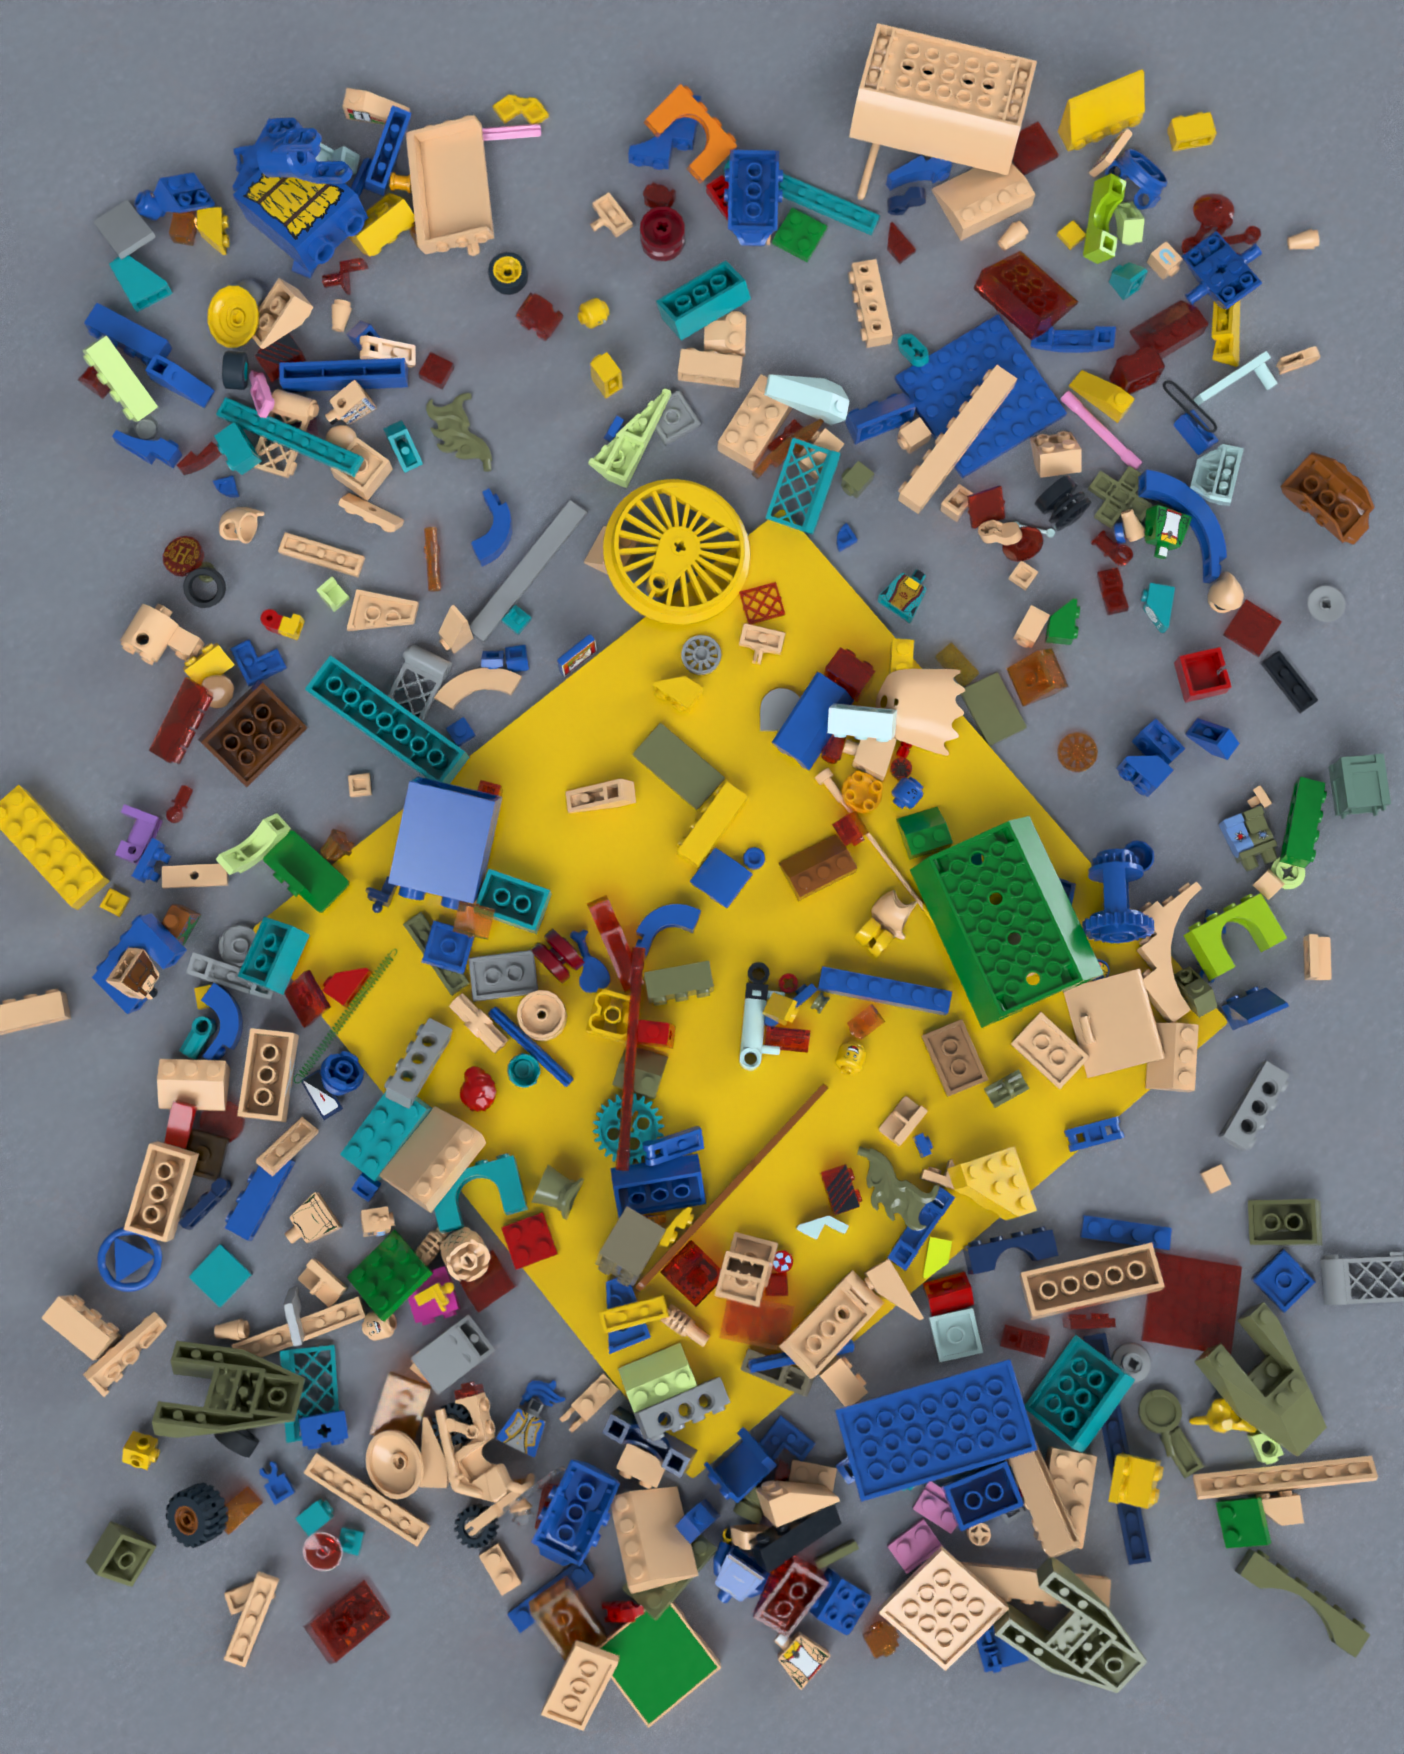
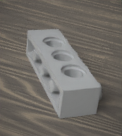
M431 1018L427 1020L425 1025H420L416 1033L417 1039L415 1042L411 1041L406 1049V1057L404 1059L400 1058L395 1067L397 1072L394 1076L390 1075L384 1087L387 1088L386 1098L410 1109L451 1040L453 1029ZM424 1043H430V1044H432V1046L427 1047V1046H424L423 1044H424ZM414 1060H419V1061H421L422 1063H421V1064H415V1063H413L412 1061H414ZM407 1077L410 1078L411 1081L406 1082L403 1081L402 1078Z
M1268 1061L1262 1062L1220 1133L1219 1138L1240 1151H1245L1248 1148L1251 1149L1257 1140L1255 1137L1257 1131L1262 1130L1268 1119L1265 1117L1269 1111L1272 1112L1278 1103L1277 1096L1287 1088L1289 1074ZM1264 1083L1269 1084L1271 1087L1269 1094L1264 1093L1262 1089ZM1254 1101L1260 1105L1258 1113L1252 1110V1103ZM1243 1120L1249 1123L1250 1127L1247 1132L1241 1128Z
M716 1377L697 1385L695 1388L634 1413L643 1438H651L653 1442L664 1437L663 1432L671 1429L672 1432H676L685 1428L684 1423L690 1420L696 1423L705 1419L704 1414L710 1411L716 1414L725 1410L724 1405L731 1402L721 1377ZM701 1395H705L708 1399V1404L704 1408L699 1404ZM682 1403L685 1404L688 1409V1412L684 1417L681 1416L678 1411L679 1406ZM660 1413H664L667 1416V1423L664 1426L658 1422Z

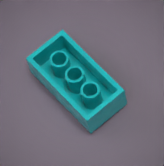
M725 260L656 300L662 320L680 340H683L751 300L746 280Z
M385 1092L340 1155L373 1181L381 1180L382 1178L379 1174L433 1108L416 1097L410 1109L386 1098Z

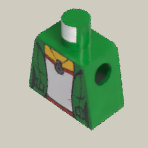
M1159 505L1146 510L1145 542L1156 546L1154 557L1166 559L1168 550L1180 548L1189 527L1191 516Z

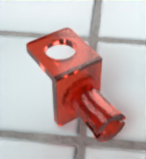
M363 258L339 261V273L322 275L324 288L341 285L345 293L351 295L349 272L368 269V265ZM351 264H361L360 266H351Z

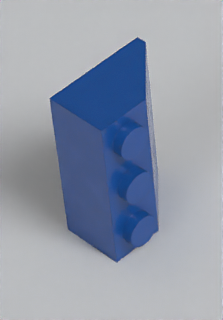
M894 393L888 396L886 400L881 402L874 401L868 404L866 408L861 410L857 408L850 411L846 416L845 424L856 445L901 427L908 421L911 423L916 405L905 393L899 395Z

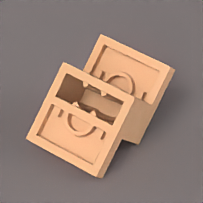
M734 1232L730 1252L726 1251L715 1296L759 1307L764 1287L767 1288L778 1243Z

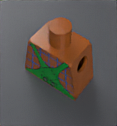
M172 904L161 923L184 946L201 914L182 904Z

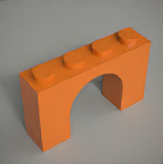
M680 83L643 123L657 138L675 120L680 118H692L702 125L706 133L705 148L686 168L701 184L730 154V150H734L737 147L735 144L736 139L729 132L725 133L721 128L722 124L716 117L712 118L707 113V107L701 101L697 102L692 97L694 95L693 92L686 85L683 87Z

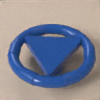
M124 1227L111 1232L103 1240L97 1255V1266L103 1280L112 1288L123 1292L138 1291L148 1286L157 1277L162 1265V1251L158 1241L124 1230ZM126 1235L143 1237L150 1245L154 1255L119 1237ZM113 1241L115 1242L116 1280L106 1267V1254ZM154 1259L153 1265L144 1279L132 1283L120 1282Z

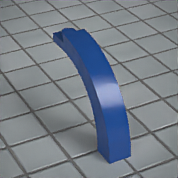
M1145 470L1138 477V497L1159 501L1177 512L1192 517L1189 525L1198 539L1202 553L1203 583H1212L1220 577L1222 568L1219 563L1227 558L1224 535L1215 514L1204 499L1182 481L1161 472Z

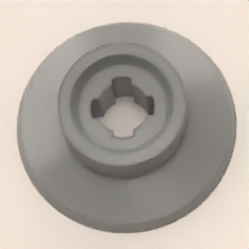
M1317 587L1308 597V609L1312 616L1319 621L1333 622L1344 613L1345 599L1341 592L1334 587ZM1322 603H1327L1328 608H1323Z
M1135 1343L1122 1344L1114 1351L1111 1358L1112 1362L1136 1379L1133 1384L1144 1380L1151 1369V1359L1148 1352L1142 1346ZM1130 1359L1136 1361L1134 1368L1128 1366Z

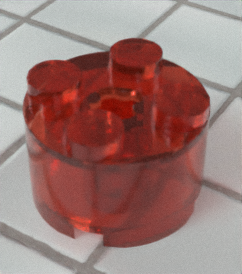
M532 292L526 297L515 316L523 328L528 331L532 328L543 341H547L564 318L559 310L557 312L553 311V305L536 293L532 294Z

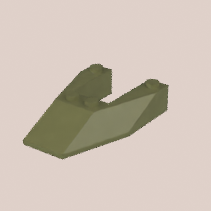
M1263 1302L1250 1307L1237 1320L1266 1355L1247 1375L1222 1344L1207 1348L1194 1362L1237 1416L1295 1456H1300L1327 1426L1278 1318Z
M176 1341L170 1360L173 1374L211 1379L204 1407L158 1401L152 1419L155 1435L182 1438L295 1421L305 1383L304 1377L243 1349Z
M1048 1557L1036 1570L1039 1588L1070 1608L1071 1611L1049 1632L1007 1603L1009 1610L994 1623L995 1635L1051 1673L1118 1693L1147 1663V1659L1108 1606L1067 1566L1054 1557Z

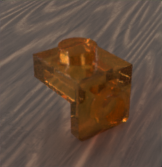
M871 1004L855 1018L847 1022L850 1033L855 1038L862 1040L886 1021Z

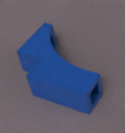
M692 96L697 102L701 101V96ZM692 118L677 119L658 138L655 136L646 142L630 145L628 152L629 163L638 167L649 166L657 170H669L673 148L681 151H693L698 122Z

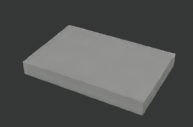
M125 200L93 221L121 259L156 237L128 200Z
M530 950L468 958L474 1002L523 996L538 990L535 957Z

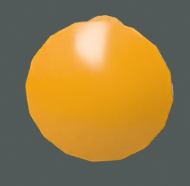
M855 771L847 776L843 782L841 790L843 800L855 812H871L881 802L883 784L869 773Z

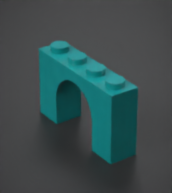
M502 1154L496 1157L497 1160L491 1162L481 1160L476 1162L475 1166L466 1168L434 1209L439 1231L442 1234L464 1227L458 1202L459 1194L462 1188L474 1179H488L497 1185L503 1209L507 1216L529 1210L516 1158L513 1155Z

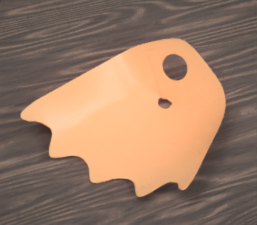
M904 669L889 674L877 695L876 708H881V699L886 695L888 702L884 709L897 710L896 731L893 738L934 753L949 755V752L944 747V743L959 737L958 733L952 728V722L964 714V711L957 705L955 698L963 693L965 688L953 680L961 671L956 669ZM895 698L899 700V703L896 706H894Z

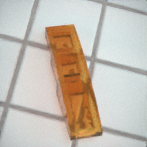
M819 419L784 440L759 464L751 475L758 479L770 464L776 468L780 466L787 456L792 438L809 442L824 421ZM795 444L793 450L795 457L802 451L804 446Z

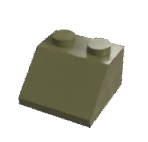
M626 1044L616 1071L613 1086L655 1099L668 1057Z
M110 1521L87 1558L86 1563L96 1575L132 1587L157 1546L130 1528Z

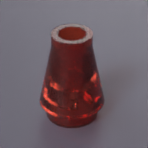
M833 735L821 750V758L830 764H836L837 761H840L846 737L839 738Z

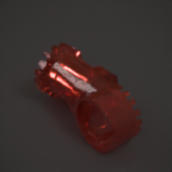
M1104 530L1091 542L1093 546H1097L1104 553L1106 558H1111L1118 566L1127 565L1133 558V551L1130 547L1119 545L1117 542L1114 543ZM1118 552L1123 553V555L1125 554L1127 559L1121 557Z

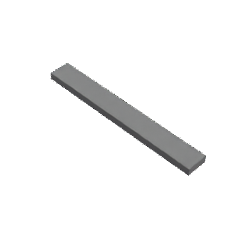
M571 500L567 503L470 624L469 627L474 636L482 642H486L502 622L505 615L518 602L587 515L585 510Z

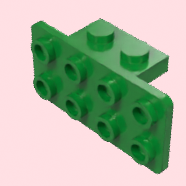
M293 830L289 831L263 858V861L274 871L272 875L281 884L285 881L289 885L287 889L295 897L300 895L319 913H323L350 884L338 870Z

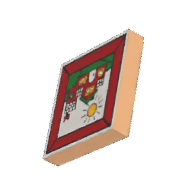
M1128 128L1108 145L1089 171L1092 177L1099 175L1117 157L1132 136V132Z

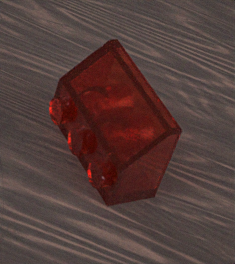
M1180 300L1136 326L1129 333L1153 365L1203 335L1209 323L1197 307Z

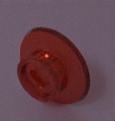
M318 1532L306 1539L303 1546V1556L310 1567L317 1571L326 1572L335 1569L340 1564L343 1550L336 1537L326 1532ZM322 1546L328 1550L327 1553L321 1549Z

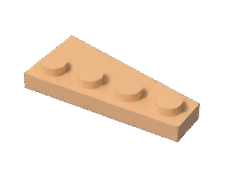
M154 1311L150 1316L144 1318L142 1323L133 1331L127 1333L124 1339L116 1346L110 1348L99 1361L93 1363L83 1375L105 1397L109 1393L107 1388L113 1381L118 1382L124 1376L121 1372L128 1364L133 1365L139 1359L142 1348L147 1349L167 1325Z

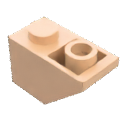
M1292 1490L1278 1491V1495H1270L1269 1492L1256 1493V1497H1261L1265 1515L1281 1526L1304 1523L1300 1495L1292 1493Z

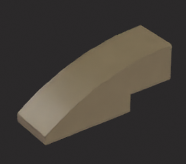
M748 1348L740 1370L808 1397L814 1378L810 1379L801 1369L792 1365L752 1373L749 1370L748 1361L767 1355Z

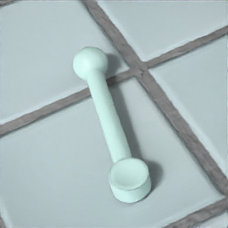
M1015 521L1020 529L1043 533L1049 538L1055 534L1052 528L1044 530L1022 525Z

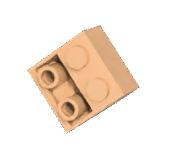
M1060 431L1053 435L1040 434L1037 437L1030 438L1035 469L1040 478L1082 472V449L1071 432Z

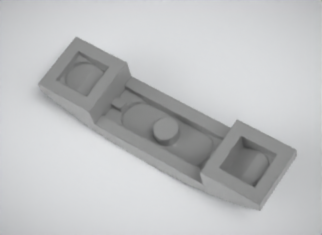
M192 953L186 974L271 1000L273 994L271 990L238 977L241 968Z

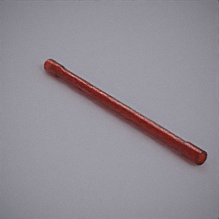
M632 947L631 958L632 973L624 1079L615 1169L621 1171H629L630 1162L629 1147L642 974L646 949L641 947Z

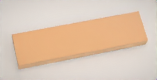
M287 532L284 533L278 549L280 554L354 577H359L365 561V557Z
M260 1571L257 1572L224 1660L242 1667L246 1666L279 1578Z

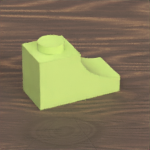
M1121 202L1114 210L1119 240L1125 245L1142 242L1145 218L1134 202Z

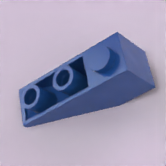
M155 353L145 369L152 381L203 408L206 407L215 392L214 389L157 353Z

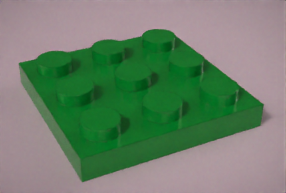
M394 1229L347 1276V1279L379 1319L385 1322L433 1273L404 1238Z

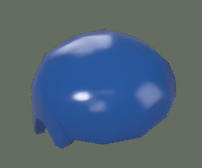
M1138 840L1125 845L1124 849L1132 851L1139 858V865L1143 867V872L1149 870L1154 863L1153 849L1146 842Z

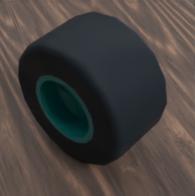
M226 351L224 353L222 380L225 389H246L248 382V356L246 352Z

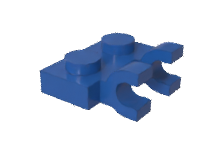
M152 838L131 876L142 883L149 879L157 883L161 875L154 872L153 867L156 861L161 860L168 864L171 858L170 855L165 853V845Z

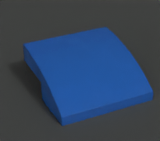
M714 848L690 880V883L723 907L728 908L753 874L728 855Z

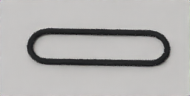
M1164 381L1163 389L1188 415L1205 431L1210 433L1216 432V423L1175 382ZM1166 384L1176 387L1213 424L1214 429L1205 427L1166 388Z

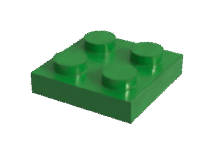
M792 207L774 236L772 244L808 263L826 233L828 226Z

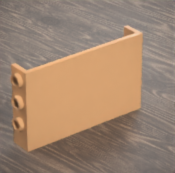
M467 115L461 119L447 120L441 124L427 125L424 128L406 132L417 245L425 255L435 252H446L451 248L467 247L468 244L485 243L490 239H494L482 125L476 116Z

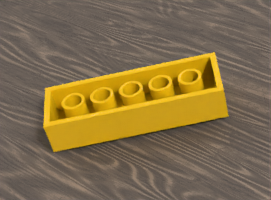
M18 784L0 800V830L71 907L79 910L110 882L103 872L25 788Z

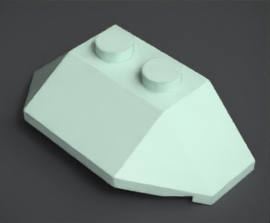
M1222 444L1218 449L1198 458L1190 488L1208 502L1230 506L1244 448Z

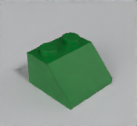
M938 807L896 819L909 860L950 848L953 844L947 823Z

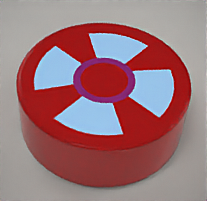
M783 1250L777 1251L772 1268L779 1273L788 1272L793 1266L791 1254Z

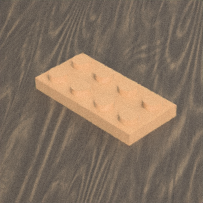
M576 1640L542 1707L541 1715L584 1731L618 1664L619 1656Z

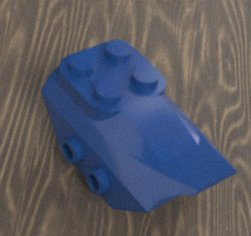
M730 150L729 169H725V182H729V189H725L724 202H728V229L736 235L742 246H764L769 236L777 230L778 203H782L783 190H778L779 183H783V170H779V151Z
M576 1459L570 1460L558 1487L553 1485L548 1498L551 1499L548 1508L543 1506L538 1516L541 1522L531 1543L538 1546L540 1555L562 1566L573 1563L580 1567L591 1546H597L601 1534L598 1533L601 1525L606 1526L610 1519L611 1513L608 1511L620 1483L607 1472L587 1462Z

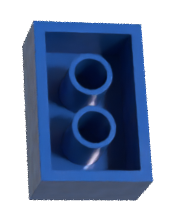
M1005 1460L941 1485L960 1531L1024 1506L1008 1463Z

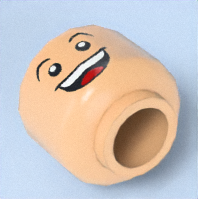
M374 1311L367 1313L362 1323L363 1333L372 1341L391 1337L397 1328V1320L394 1314L383 1322Z

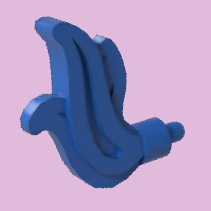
M536 1380L528 1383L525 1393L521 1396L523 1399L519 1404L522 1406L526 1401L529 1402L532 1397L537 1396L543 1404L553 1406L549 1400L554 1403H561L566 1398L560 1397L552 1391L556 1387V1381L553 1380L548 1384Z

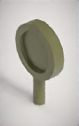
M1153 1390L1140 1400L1138 1406L1139 1419L1149 1431L1161 1434L1167 1457L1176 1456L1170 1431L1175 1429L1180 1423L1182 1417L1181 1405L1172 1393L1166 1390Z

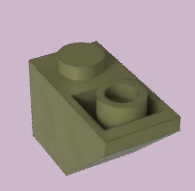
M1190 966L1174 974V979L1181 996L1199 1018L1218 1008L1213 989Z

